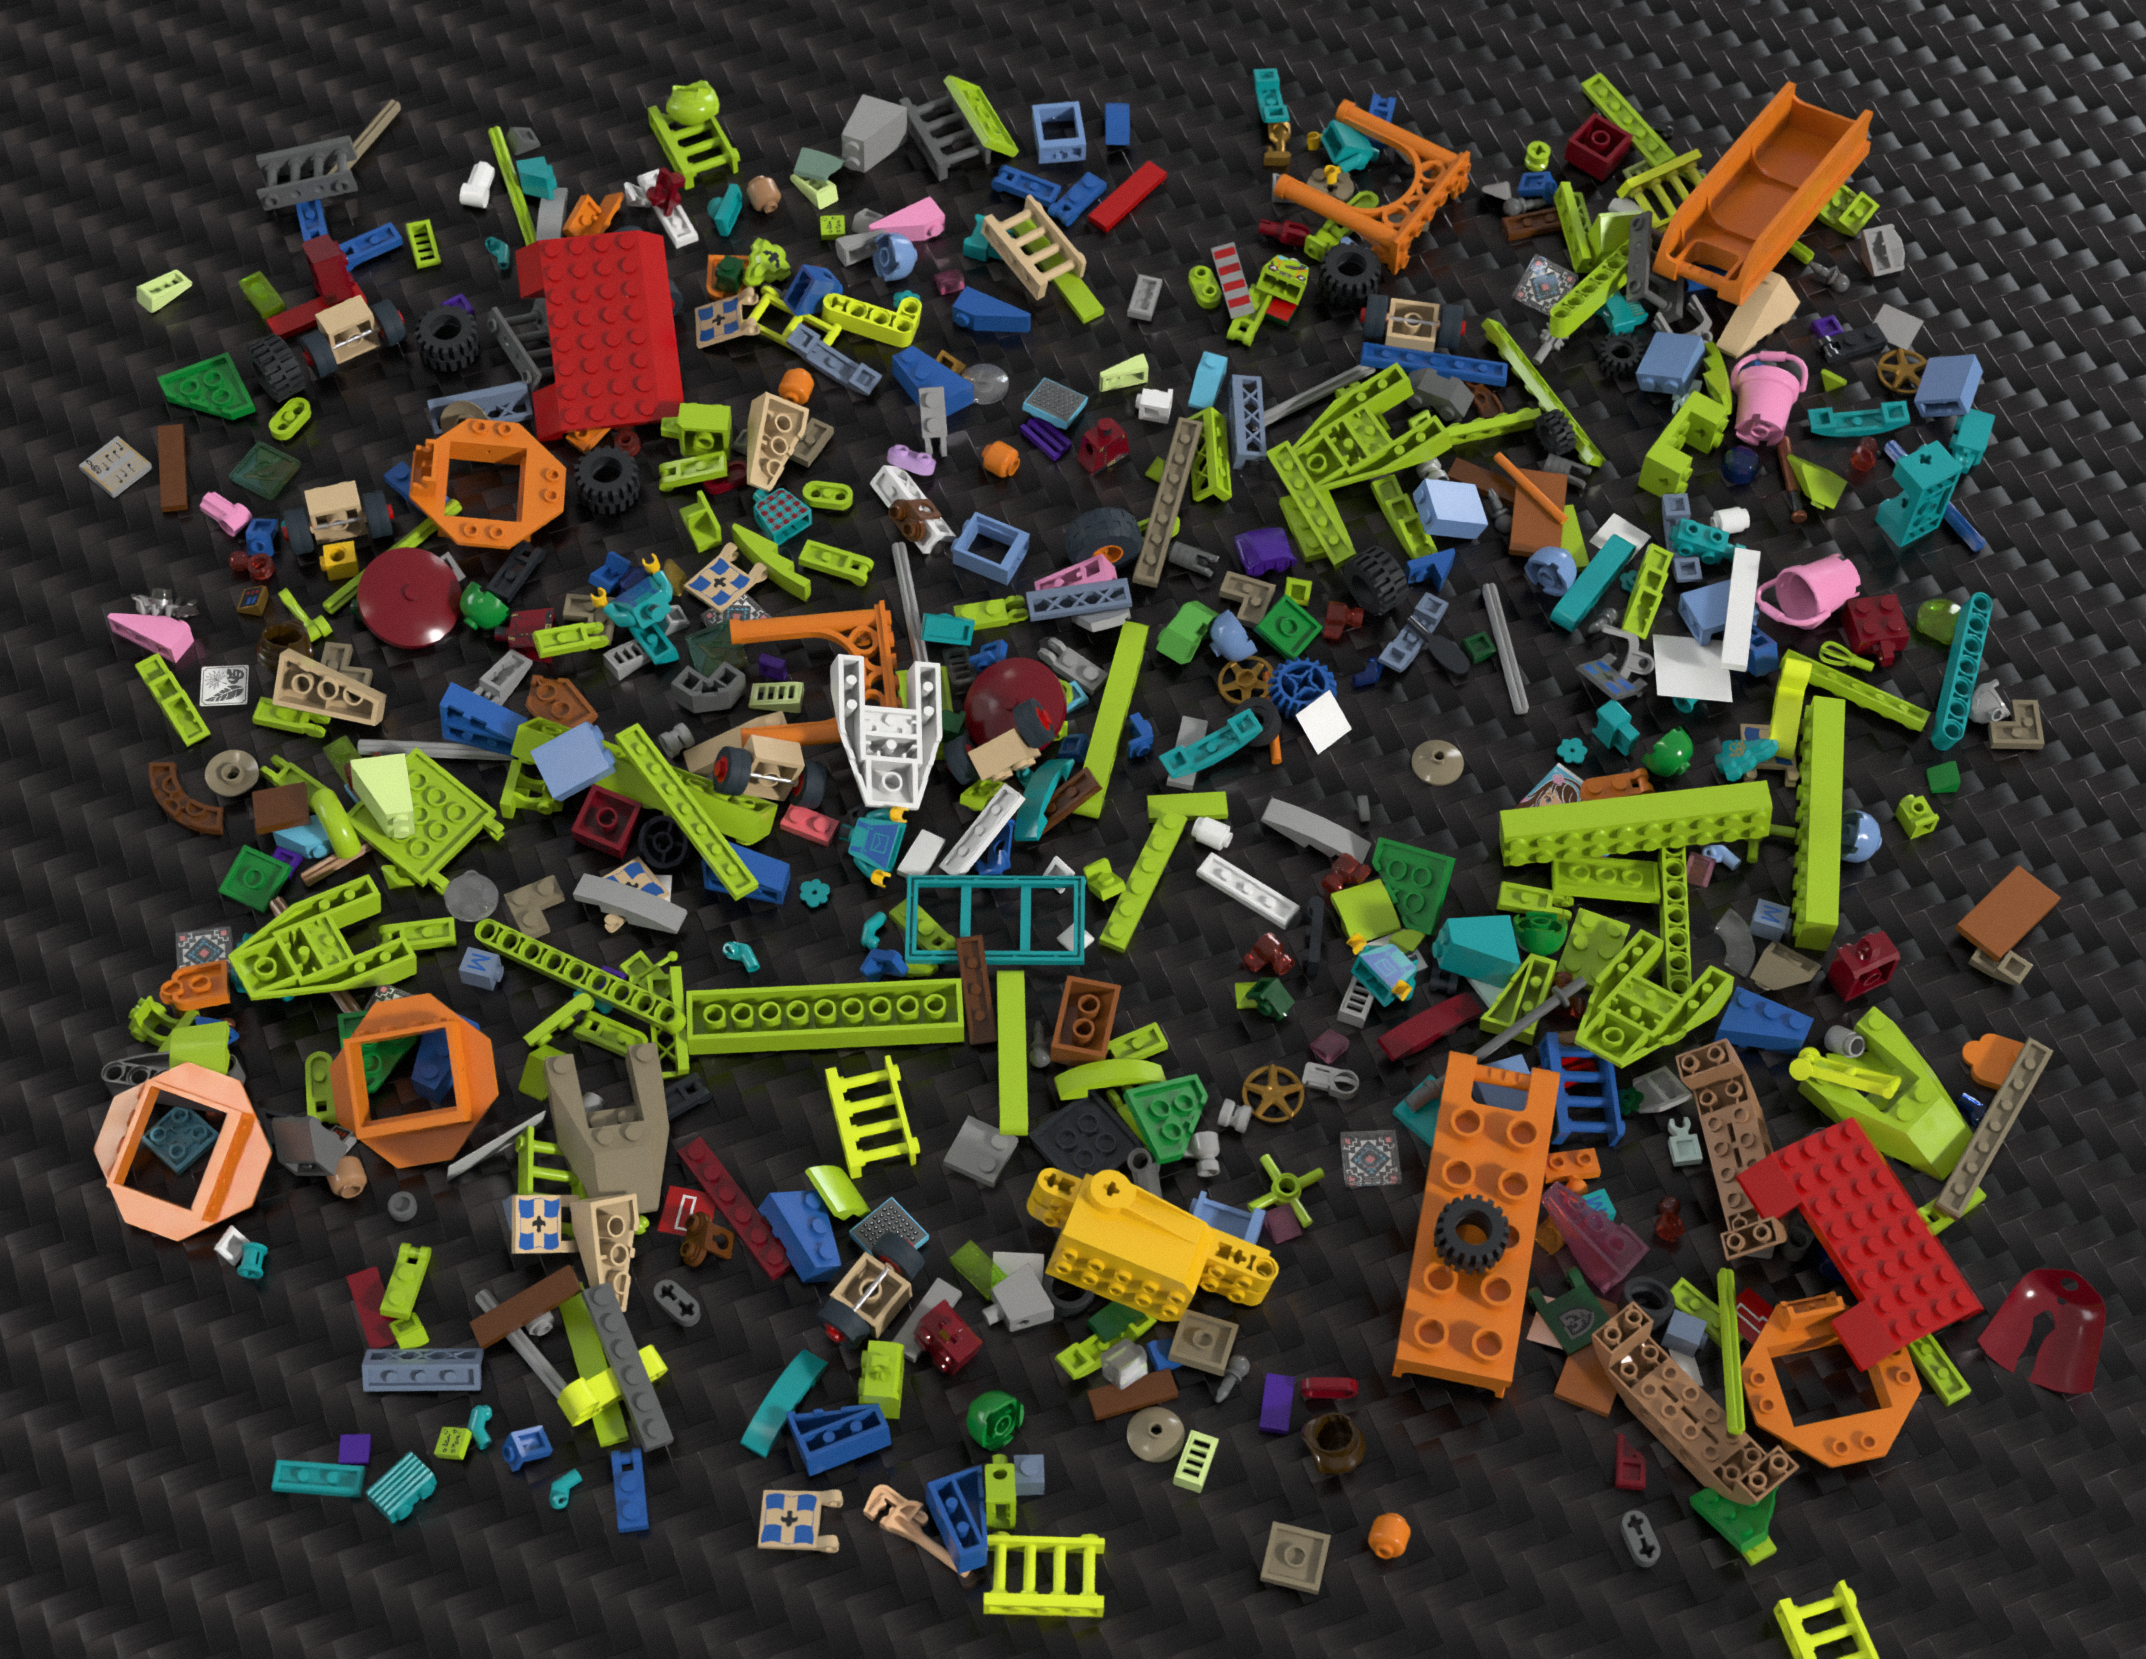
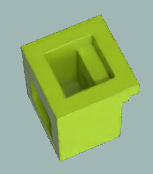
M1914 795L1904 797L1900 801L1895 813L1910 839L1932 832L1939 820V816L1933 813L1923 795L1916 798Z

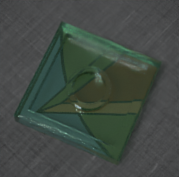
M258 440L229 474L231 481L272 501L301 467V463L299 460Z
M729 619L684 636L697 672L706 678H709L724 661L736 669L750 665L743 644L732 645Z

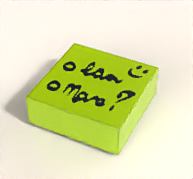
M844 215L820 216L821 240H836L845 236Z
M443 1427L434 1454L438 1458L463 1460L472 1432L467 1428Z

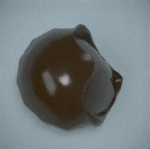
M294 618L264 628L262 636L258 639L255 647L254 656L257 662L267 671L277 674L280 653L288 648L313 660L314 651L304 622Z
M1335 1412L1318 1415L1310 1419L1302 1427L1301 1438L1311 1451L1316 1470L1319 1474H1343L1354 1470L1362 1462L1366 1451L1364 1436L1348 1415Z

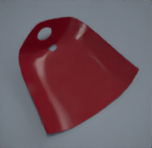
M2036 1269L2029 1272L2017 1283L1989 1325L1977 1339L1979 1344L1995 1362L2014 1373L2018 1358L2024 1351L2032 1333L2034 1317L2045 1310L2051 1311L2054 1316L2055 1329L2045 1337L2037 1353L2035 1368L2028 1381L2058 1392L2072 1394L2092 1392L2106 1317L2105 1304L2102 1297L2082 1276L2074 1271ZM2061 1279H2073L2077 1282L2078 1289L2068 1290L2061 1285ZM2057 1297L2063 1298L2067 1302L2061 1305L2057 1302Z

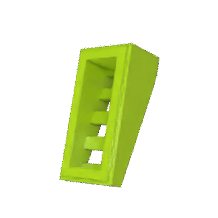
M430 220L406 224V233L417 269L441 264ZM427 233V236L414 238L415 235ZM429 240V243L416 245L418 242ZM427 248H431V249H432L431 251H426V252H421V253L418 252V250H422V249H427ZM431 255L434 256L433 259L423 261L420 260V258Z

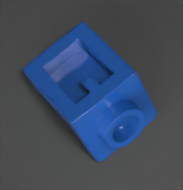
M1550 171L1523 173L1517 191L1520 197L1543 196L1546 204H1551L1557 191V183L1553 181Z
M252 518L246 531L248 555L273 556V539L279 529L278 519Z
M542 1425L511 1432L502 1446L503 1458L509 1463L512 1471L519 1470L523 1462L550 1456L553 1451Z

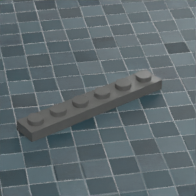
M610 1281L583 1290L581 1293L644 1452L672 1443L674 1438Z

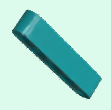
M1613 534L1558 602L1550 616V620L1568 631L1574 632L1630 561L1636 546Z

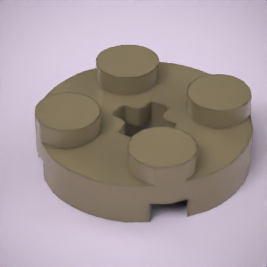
M1315 169L1312 176L1308 179L1307 185L1346 204L1353 198L1354 184L1348 172L1337 174V182L1327 184V177L1323 178L1324 169ZM1326 188H1333V192H1328Z

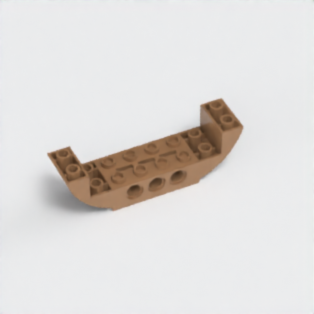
M1725 1038L1675 1056L1681 1081L1694 1094L1728 1231L1720 1234L1726 1260L1729 1261L1785 1242L1789 1231L1788 1215L1779 1220L1774 1216L1762 1220L1735 1179L1737 1175L1773 1153V1148L1762 1108L1734 1048L1728 1039Z
M1634 1301L1591 1334L1598 1359L1610 1382L1625 1402L1624 1405L1705 1487L1708 1486L1714 1489L1719 1495L1733 1502L1752 1505L1759 1502L1799 1468L1779 1446L1767 1454L1745 1431L1740 1436L1736 1434L1731 1435L1728 1432L1727 1413L1650 1337L1654 1321Z

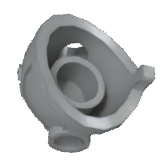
M1997 679L1990 683L1978 685L1973 692L1968 717L1973 722L1987 724L2011 715L1994 687L1999 685Z

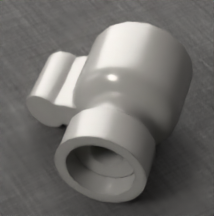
M1212 1131L1193 1134L1188 1142L1187 1149L1182 1158L1199 1160L1197 1163L1198 1176L1209 1177L1220 1172L1219 1162L1215 1160L1220 1151L1218 1134Z

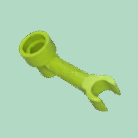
M287 588L277 593L281 597L282 603L292 614L304 622L311 643L319 637H326L333 632L322 615L311 620Z

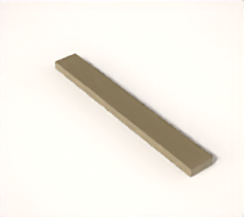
M1182 417L1178 418L1134 571L1133 583L1155 588L1158 586L1203 422Z
M2030 1037L2026 1040L1936 1199L1933 1208L1955 1221L1960 1219L2053 1053L2051 1049Z

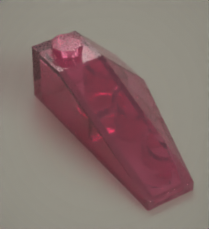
M1558 1181L1541 1196L1542 1203L1582 1270L1604 1294L1620 1282L1650 1249L1631 1228L1623 1223L1617 1225L1607 1218L1608 1214L1600 1209L1597 1212L1586 1205L1583 1197Z

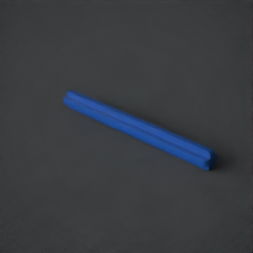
M1895 440L1885 444L1884 451L1895 463L1902 455L1907 454ZM1949 501L1943 517L1973 551L1977 552L1985 545V540Z

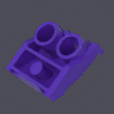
M1265 528L1234 536L1233 541L1247 575L1257 577L1261 576L1268 569L1283 572L1290 565L1291 567L1296 566L1297 559L1291 552L1283 528Z

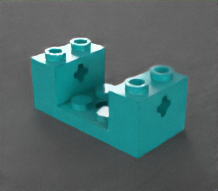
M1938 440L1929 445L1924 444L1912 454L1902 455L1896 461L1892 477L1904 491L1892 500H1884L1878 507L1879 510L1875 521L1899 548L1939 527L1963 469Z

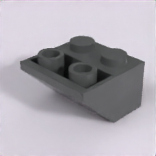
M306 1115L305 1117L287 1116L273 1118L271 1123L277 1157L282 1165L296 1176H335L338 1161L344 1157L348 1148L340 1140V1136L337 1133L327 1130L321 1125V1121L311 1115Z

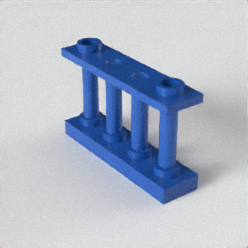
M1547 1032L1538 1044L1541 1068L1560 1072L1550 1137L1551 1144H1562L1571 1132L1607 1133L1609 1146H1615L1620 1138L1624 1136L1625 1123L1621 1120L1614 1064L1582 1047L1562 1046L1558 1042L1557 1033ZM1561 1057L1597 1058L1599 1072L1565 1071L1561 1065ZM1564 1083H1601L1602 1097L1569 1096L1568 1093H1565ZM1567 1108H1604L1606 1122L1572 1121L1571 1118H1568Z

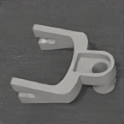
M1693 294L1690 296V303L1687 304L1686 309L1701 325L1685 333V335L1702 336L1703 343L1706 344L1713 339L1712 333L1709 332L1712 321L1696 295ZM1661 312L1656 313L1655 320L1651 326L1657 332L1673 333Z
M1601 623L1600 629H1602V632L1628 639L1627 655L1621 669L1618 671L1619 674L1628 679L1631 672L1641 675L1652 672L1654 660L1649 654L1638 651L1639 639L1636 634ZM1641 659H1646L1647 661L1644 665L1638 664Z

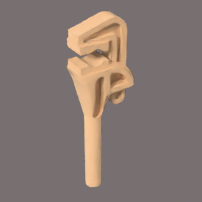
M887 1485L876 1486L868 1499L863 1514L873 1521L878 1516V1513L884 1510L886 1504L889 1503L892 1507L889 1509V1514L881 1519L879 1527L886 1532L897 1534L919 1544L957 1572L949 1552L923 1533L921 1527L927 1525L928 1522L927 1514L922 1511L923 1504L917 1501H908ZM970 1571L961 1573L960 1575L966 1578Z

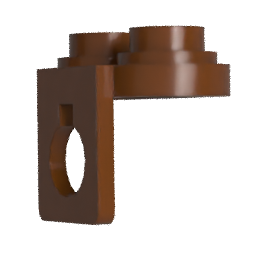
M897 499L888 510L889 517L910 542H919L924 538L926 527L923 520L940 519L942 516L930 499ZM921 505L926 506L932 513L919 510V507Z
M701 1211L690 1214L686 1218L684 1224L687 1230L686 1238L680 1249V1254L683 1256L685 1264L691 1267L698 1266L704 1260L707 1251L726 1260L731 1258L735 1236L733 1232L711 1223V1217ZM720 1234L725 1238L726 1246L724 1250H721L716 1242L712 1240L713 1236L715 1237Z

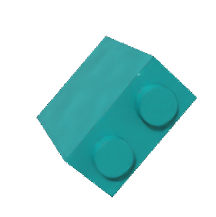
M1510 915L1448 918L1432 945L1433 956L1437 958L1439 968L1498 988H1506L1521 963Z

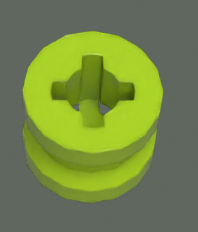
M1541 141L1530 143L1525 157L1526 167L1532 171L1546 169L1550 156V147Z

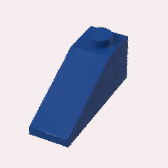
M968 286L964 288L952 306V321L961 327H967L974 331L1028 332L1030 330V313Z
M1752 624L1747 670L1755 677L1764 676L1769 672L1779 669L1777 642Z

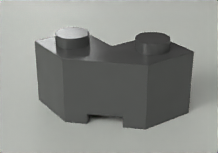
M1429 367L1409 373L1408 378L1410 379L1414 395L1405 400L1413 410L1432 405L1445 422L1464 418L1474 395L1461 379L1453 376L1450 379L1436 375L1437 370Z
M725 661L709 678L687 666L671 683L673 700L693 713L730 709L746 692L745 674Z

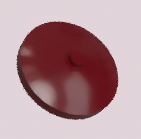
M403 547L382 553L367 566L359 581L357 605L365 625L380 640L399 648L419 649L437 643L452 630L461 611L459 603L462 593L456 575L441 558L426 550Z
M1009 658L989 666L972 683L965 699L966 727L970 736L981 746L1013 728H1018L1014 720L1013 708L1028 699L1034 698L1049 714L1056 738L1063 726L1067 711L1066 695L1060 680L1047 666L1029 658ZM1051 742L1039 747V752L1046 748Z

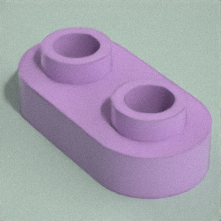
M895 445L888 450L887 461L891 465L919 475H932L934 473L936 462L932 459L931 455L917 453L909 450L904 445Z

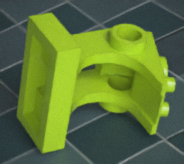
M512 759L500 801L502 817L513 819L516 808L534 810L542 814L562 811L565 800L560 802L553 799L544 780L526 777L523 763ZM532 791L542 793L543 796L532 798L530 794Z
M149 995L146 1000L141 997L138 1004L129 1013L128 1017L132 1020L128 1029L131 1030L130 1033L135 1039L141 1042L146 1040L160 1047L158 1052L170 1051L172 1031L168 1036H161L155 1033L160 1024L171 1030L196 1026L195 1016H200V1013L196 1010H189L181 1019H174L166 1015V1008L160 1003L154 1002L152 996Z

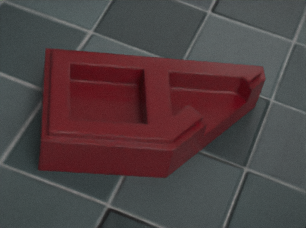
M1618 1433L1616 1439L1615 1487L1644 1491L1646 1486V1459L1631 1446L1623 1433Z

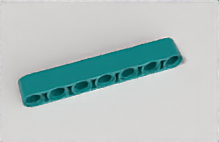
M1982 592L1975 593L1961 606L1931 734L1932 744L1942 751L1951 748L1963 737L1993 607L1991 598Z

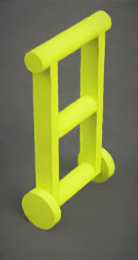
M763 286L761 289L763 296L748 318H755L757 325V321L769 303L792 315L794 314L783 300L779 299L780 296L776 290L769 286ZM810 314L794 315L782 335L760 325V334L793 350L786 341L802 321H806L827 332L823 342L829 346L832 345L842 330V326L838 323H834L832 326Z
M1813 1047L1802 1049L1798 1058L1789 1067L1791 1076L1799 1081L1806 1080L1810 1076L1881 1095L1886 1099L1892 1098L1902 1083V1079L1898 1075L1892 1076L1821 1057L1819 1051ZM1821 1060L1831 1069L1816 1066V1064Z

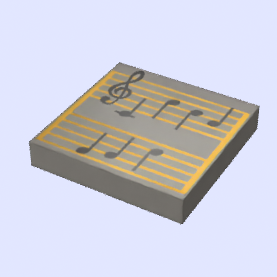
M119 436L115 437L79 465L80 470L113 498L152 469L151 463Z

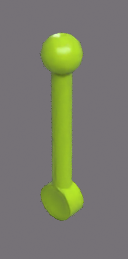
M670 951L666 958L642 973L631 975L629 983L637 986V983L658 967L660 968L669 961H676L678 954L675 951Z

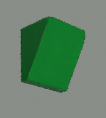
M1950 761L1926 769L1931 793L1957 791L1961 781L1956 761Z

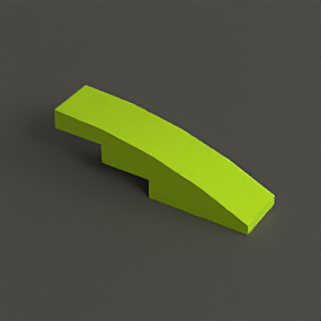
M1711 341L1704 344L1707 358L1703 360L1707 372L1703 375L1709 394L1716 402L1729 408L1727 413L1729 415L1732 412L1733 401L1731 383L1721 353L1714 342Z
M1393 474L1372 482L1370 487L1377 502L1410 558L1413 560L1438 553L1430 534H1425L1419 512H1415L1408 494H1403L1395 475Z
M734 523L732 525L733 541L753 565L758 562L763 563L767 567L764 571L768 573L769 579L806 602L811 595L810 580L794 572V562L778 554V544Z
M1653 543L1648 545L1632 588L1622 630L1636 634L1639 639H1646L1663 596L1661 592L1668 577L1666 572L1674 553Z
M159 653L135 664V668L187 747L211 735L185 690H182Z

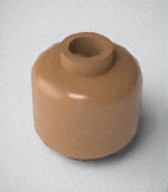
M758 176L748 183L746 195L756 211L770 213L778 207L777 204L781 199V194L773 179Z
M344 1155L338 1161L335 1176H326L332 1192L343 1198L357 1196L362 1192L367 1182L361 1161L354 1156Z

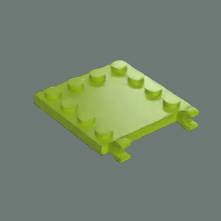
M416 747L405 757L414 811L415 834H411L406 838L387 837L362 800L347 815L356 834L420 886L424 887L429 882L434 890L443 896L450 889L448 886L450 882L438 872L483 828L491 838L498 841L505 835L503 832L504 826L493 819L496 816V811Z

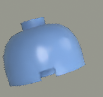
M885 232L878 234L874 244H878L877 251L873 252V263L879 277L884 276V281H895L905 278L911 273L917 260V251L908 237L900 233Z
M1543 547L1537 550L1525 565V571L1529 579L1535 585L1539 582L1545 586L1543 591L1554 596L1565 595L1576 579L1577 568L1570 552L1564 548Z
M1229 609L1213 621L1209 633L1213 642L1209 646L1217 657L1222 655L1229 661H1242L1257 652L1252 640H1247L1249 639L1246 635L1247 632Z
M1850 808L1842 814L1846 817L1841 822L1840 859L1858 863L1869 859L1880 848L1882 838L1879 825L1871 815Z

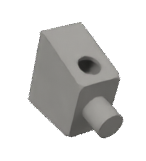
M1029 1263L991 1289L993 1305L981 1310L988 1326L1003 1320L1010 1332L1044 1323L1054 1318V1307Z

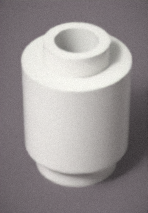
M1745 508L1723 509L1714 512L1710 518V525L1729 534L1744 531L1745 528H1749L1750 518Z
M1198 817L1193 826L1191 836L1195 837L1196 841L1220 851L1223 847L1227 848L1229 846L1233 833L1230 832V826L1209 817Z

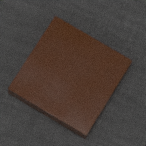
M305 781L252 792L255 827L258 835L311 824Z

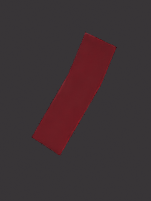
M377 1266L346 1276L370 1349H380L396 1343L397 1341L388 1325L394 1322L395 1319L383 1316L380 1313V1307L386 1292Z

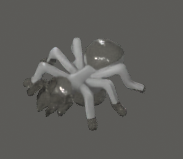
M151 588L150 597L131 594V598L136 600L137 612L141 615L157 616L162 615L165 611L168 618L171 615L176 618H186L188 615L195 616L199 614V611L196 610L197 606L194 605L197 603L196 599L189 601L187 605L179 606L183 601V598L179 597L173 605L171 589Z

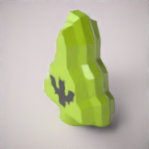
M757 238L750 247L752 252L748 257L749 266L744 270L742 281L747 287L759 286L763 281L769 283L776 279L783 281L791 275L790 266L785 260V251L778 245H772L766 239Z

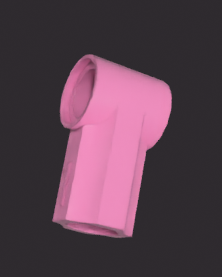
M208 492L200 504L201 511L219 522L222 529L233 537L247 526L253 518L245 506L240 503L234 505L216 492Z

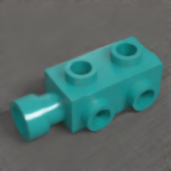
M1681 518L1677 526H1672L1668 540L1673 541L1671 549L1677 550L1679 555L1683 557L1691 555L1700 557L1705 564L1720 563L1722 558H1727L1729 562L1733 563L1735 548L1746 549V546L1738 543L1734 545L1729 544L1728 532Z

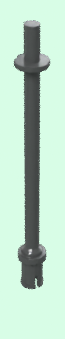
M1579 976L1563 989L1557 986L1552 987V997L1471 1054L1477 1056L1476 1064L1559 1004L1565 1008L1570 1006L1568 998L1587 985L1583 977ZM1445 1074L1435 1081L1425 1080L1421 1088L1404 1099L1413 1113L1417 1112L1418 1109L1432 1099L1437 1100L1440 1098Z

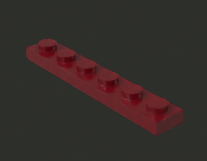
M698 1137L677 1151L678 1157L771 1281L792 1269L793 1265L785 1254L787 1250L778 1238H775L772 1230L702 1137Z

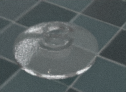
M992 364L971 366L961 376L974 385V403L977 404L996 403L1007 394L1009 389V379L1006 373L1001 368Z

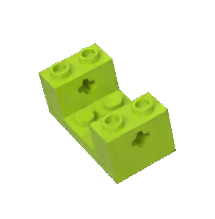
M1694 390L1646 454L1637 485L1662 498L1663 494H1684L1688 487L1686 482L1693 471L1690 468L1693 458L1679 450L1684 443L1706 454H1709L1713 447L1718 448L1724 438L1722 432L1729 422L1726 419L1729 408Z

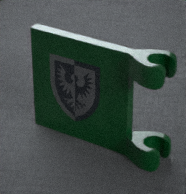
M1576 1266L1567 1269L1565 1276L1566 1281L1573 1290L1549 1303H1546L1538 1287L1530 1289L1527 1296V1301L1541 1316L1567 1356L1592 1344L1591 1334L1610 1320V1317L1591 1292Z

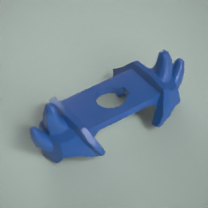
M1010 818L989 844L987 863L984 864L978 858L973 864V869L978 871L979 875L1003 876L1002 872L1011 867L1009 858L1013 826H1015L1013 819ZM1005 841L1003 849L999 850V854H996L997 844Z

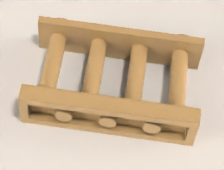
M1031 194L1026 196L1024 211L1002 222L997 221L992 214L984 217L981 233L1036 300L1045 296L1048 281L1071 269L1079 278L1083 277L1087 263L1084 255L1076 250L1046 214L1042 205L1038 201L1036 202ZM1028 219H1031L1037 227L1016 239L1011 238L1006 230ZM1043 235L1051 244L1030 256L1025 255L1020 247ZM1057 252L1065 260L1064 263L1044 273L1039 272L1034 264Z

